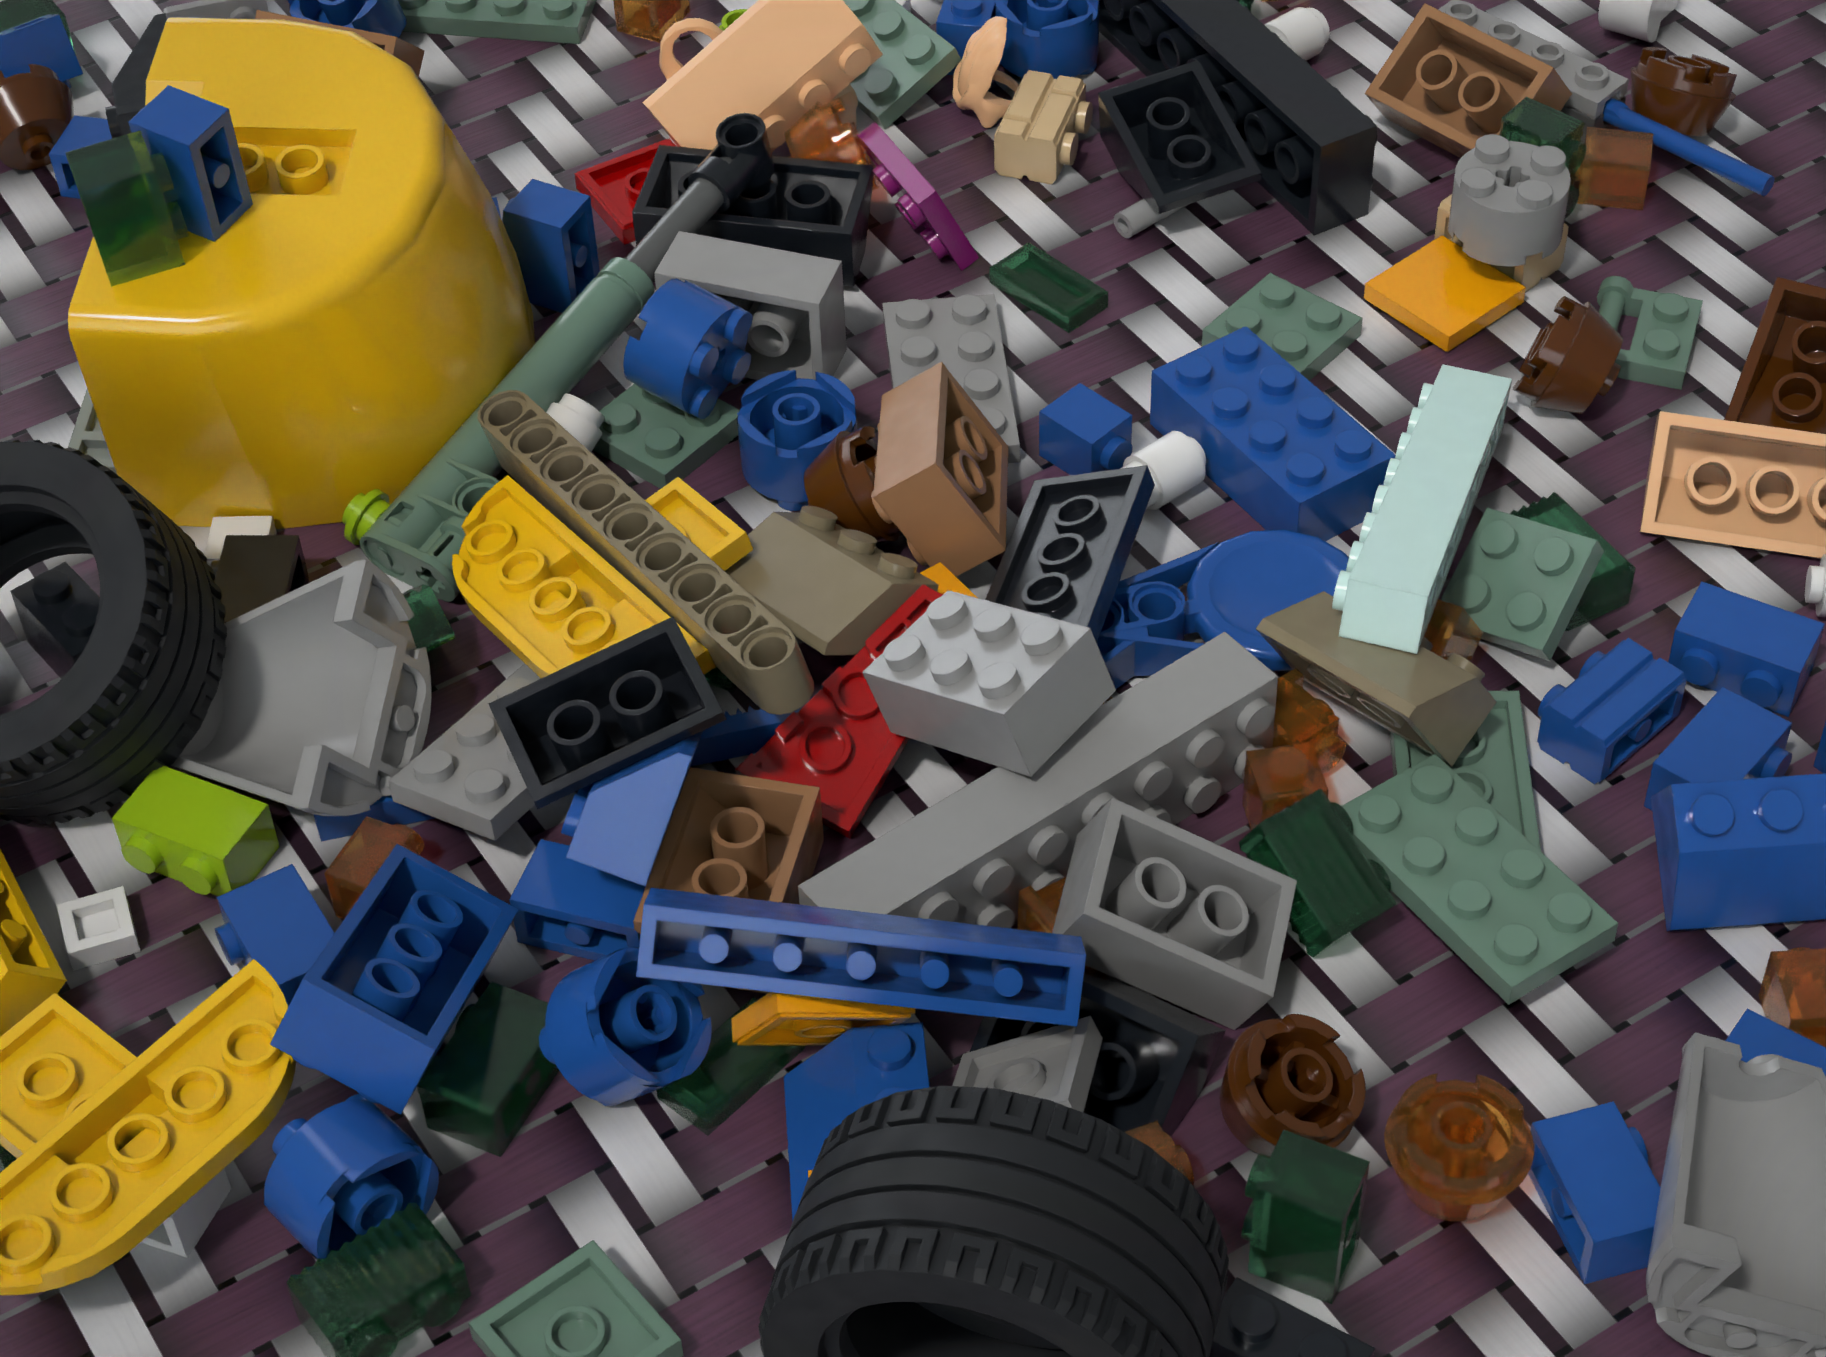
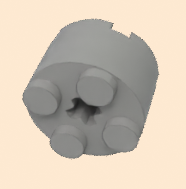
M1495 134L1484 135L1478 138L1475 148L1465 153L1455 168L1448 232L1452 240L1456 235L1463 242L1462 251L1483 263L1497 266L1514 267L1526 265L1527 256L1543 252L1542 259L1551 255L1558 248L1562 239L1571 178L1569 170L1565 165L1566 155L1564 152L1554 146L1539 147L1524 142L1508 141L1505 137Z

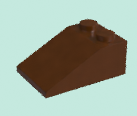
M1780 277L1776 278L1724 420L1826 434V288Z

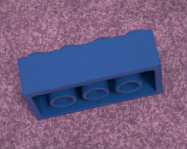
M1245 326L1152 370L1150 424L1163 436L1171 431H1179L1186 436L1194 438L1201 445L1206 456L1205 475L1265 530L1285 529L1316 536L1327 541L1362 523L1366 513L1372 512L1379 484L1384 485L1389 461L1391 458H1395L1396 455L1248 327Z
M396 844L302 979L270 1045L292 1056L299 1064L307 1068L316 1069L354 1089L368 1101L382 1104L401 1115L484 975L519 909L403 846Z

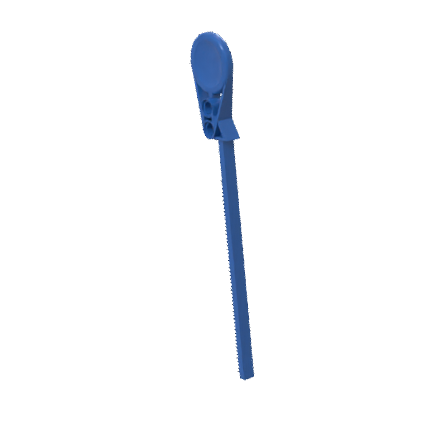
M1285 529L1250 531L1119 581L1097 641L1098 648L1115 689L1119 688L1133 676H1151L1202 646L1203 643L1184 641L1185 634L1198 632L1205 643L1226 632L1271 671L1293 670L1261 636L1256 628L1263 618L1324 591L1334 596L1340 571H1346L1349 557L1343 551L1316 536ZM1189 581L1186 589L1187 601H1185V596L1178 587ZM750 705L748 712L744 713L738 708L734 715H730L725 711L726 720L703 730L690 767L746 756L751 753L756 754L775 735V729L791 713L782 715L769 714L761 708L753 710ZM392 795L382 796L370 805L371 810L360 814L338 817L314 814L321 842L435 819V817L393 802Z

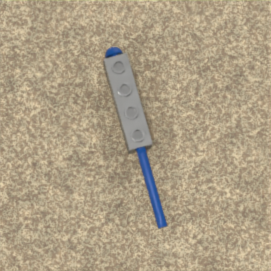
M1451 0L1438 9L1552 66L1572 95L1545 135L1590 156L1617 135L1620 130H1623L1761 196H1766L1773 187L1774 176L1630 110L1625 104L1626 97L1624 96L1627 94L1629 79L1608 70L1604 65L1591 62L1564 49L1557 43L1544 40L1519 28L1512 22L1504 21L1482 11L1469 2Z

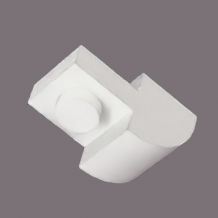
M1600 0L1599 25L1603 29L1652 43L1656 41L1661 20L1678 6L1679 0Z

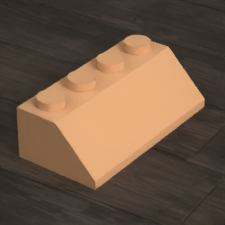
M758 0L642 103L678 147L713 150L718 144L716 129L723 120L740 113L755 114L765 123L771 152H773L852 81L864 73L883 54L864 25L843 0Z
M1660 411L1656 418L1640 532L1821 559L1826 554V434Z

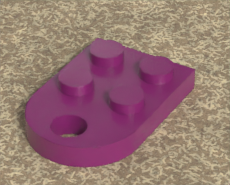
M875 122L857 134L856 137L876 166L872 170L873 174L891 197L897 194L899 199L894 205L910 227L915 230L921 225L924 226L925 230L919 234L934 255L940 260L948 254L961 271L975 262L979 256L936 190Z

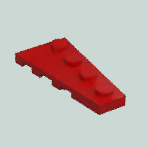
M924 584L919 587L865 641V646L843 668L839 666L821 684L822 689L797 713L792 712L775 729V735L755 755L751 753L735 769L736 775L820 787L823 824L850 839L910 739L890 732L862 672L883 653L885 647L891 641L900 637L926 612L928 606L943 594Z

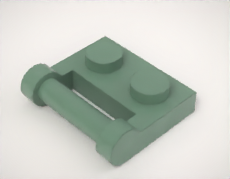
M1621 276L1605 278L1601 282L1597 294V302L1600 306L1599 313L1616 331L1618 330L1621 315L1638 318L1630 350L1620 349L1615 363L1621 365L1617 378L1682 390L1703 300L1687 298L1675 293H1660L1633 288L1631 282Z

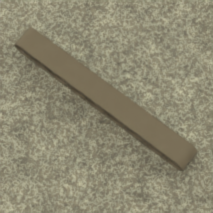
M518 390L499 392L488 398L481 405L477 419L502 468L666 614L674 617L675 621L708 649L715 666L755 704L769 714L782 715L792 713L810 700L814 692V681L797 640L787 626L525 393Z

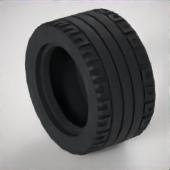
M7 440L0 442V588L30 566L53 557L68 554H93L100 580V601L96 622L89 641L74 666L52 689L38 699L19 709L0 715V819L5 821L14 820L21 824H29L35 821L38 824L49 825L54 821L65 823L77 817L87 818L95 813L104 812L115 804L126 801L151 771L162 766L170 767L201 727L211 702L216 695L222 676L223 659L226 654L225 640L227 637V627L224 625L226 614L225 605L221 602L222 592L220 587L214 583L215 574L213 568L207 564L206 556L195 546L192 538L131 485L90 455H84L79 450L71 447L64 449L60 444L54 442L43 443L40 440H28L25 442Z
M937 1086L896 1092L862 1106L857 1111L848 1115L842 1120L840 1125L830 1131L829 1136L824 1140L814 1169L806 1183L759 1317L760 1323L758 1328L761 1337V1350L764 1357H1209L1227 1285L1228 1249L1213 1211L1188 1178L1151 1147L1099 1118L1051 1100L996 1088Z

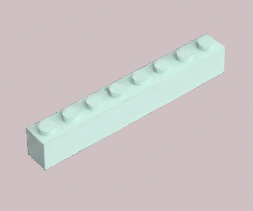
M1442 364L1434 385L1429 383L1423 384L1418 407H1413L1410 415L1407 433L1402 432L1396 457L1391 458L1389 461L1384 485L1379 484L1372 512L1366 513L1359 541L1353 542L1346 571H1340L1336 583L1332 609L1343 611L1339 630L1340 637L1414 654L1418 653L1502 433L1512 383L1511 378Z

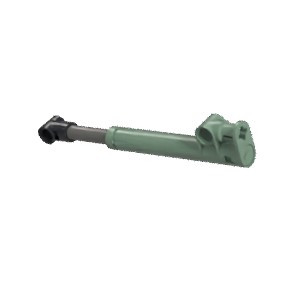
M740 113L727 117L719 124L716 129L718 144L688 178L689 187L626 258L615 257L610 259L596 278H593L361 537L359 541L360 547L365 556L384 573L437 599L449 602L457 597L460 590L453 575L452 554H459L465 537L461 526L475 504L499 482L495 477L503 470L477 419L481 405L488 398L499 392L518 390L525 393L546 412L551 403H559L565 393L569 394L634 321L637 315L641 313L647 301L655 293L653 285L655 282L654 272L677 233L682 231L697 234L716 211H727L745 189L756 188L771 179L774 174L775 165L766 126L760 117L755 114Z

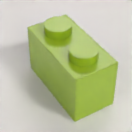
M167 766L151 771L112 817L122 848V854L131 866L144 873L151 874L156 872L182 882L190 890L201 895L211 893L220 896L252 882L280 848L268 804Z

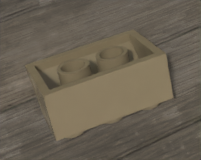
M802 506L800 513L773 512L748 534L754 550L729 567L725 572L787 626L795 637L823 655H856L865 646V641L919 587L924 584L935 591L938 590L939 584L916 571L918 565L915 561L898 554L883 552L876 547L877 540L873 536L861 531L845 529L836 524L838 517L828 510L815 506Z
M1324 591L1261 620L1256 630L1301 679L1431 755L1436 754L1451 767L1497 703L1481 683L1485 676L1481 669L1456 653H1451L1448 659L1445 660L1430 651L1433 648V644L1425 637H1423L1417 654L1340 637L1339 630L1343 611L1332 609L1333 596Z

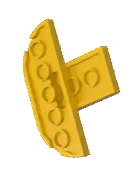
M509 475L505 476L483 495L461 526L465 537L459 554H452V568L456 584L464 600L477 619L541 679L671 618ZM679 477L645 500L724 571L754 550L747 533ZM678 624L705 675L715 668L708 649Z
M255 959L243 967L138 1057L56 993H53L0 1037V1145L17 1158L0 1172V1295H25L45 1292L96 1275L136 1247L247 1149L273 1121L291 1088L296 1061L292 1056L270 1045L288 1009V1004L277 982Z

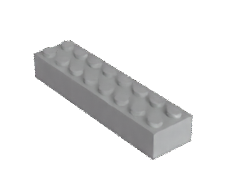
M1223 632L1102 704L1031 777L999 766L798 885L799 904L1011 928L1039 909L1045 910L1054 906L1061 899L1077 834L1111 798H1115L1170 824L1176 825L1194 813L1198 814L1208 810L1219 797L1243 782H1252L1259 778L1271 766L1278 676L1229 634Z

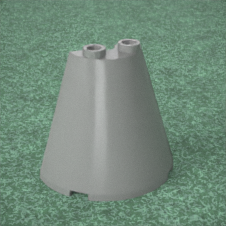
M367 559L357 560L224 623L227 627V637L225 640L226 654L223 659L222 676L216 695L211 702L201 727L171 766L320 816L338 817L360 814L371 810L370 805L382 796H390L391 791L388 781L421 753L431 711V674L426 647L416 648L407 622L415 615L399 588L376 565Z
M1695 1032L1682 1047V1063L1646 1272L1648 1303L1651 1302L1655 1309L1657 1324L1665 1333L1684 1346L1711 1357H1816L1815 1350L1826 1348V1076L1822 1068L1774 1054L1757 1056L1746 1063L1741 1060L1740 1045Z

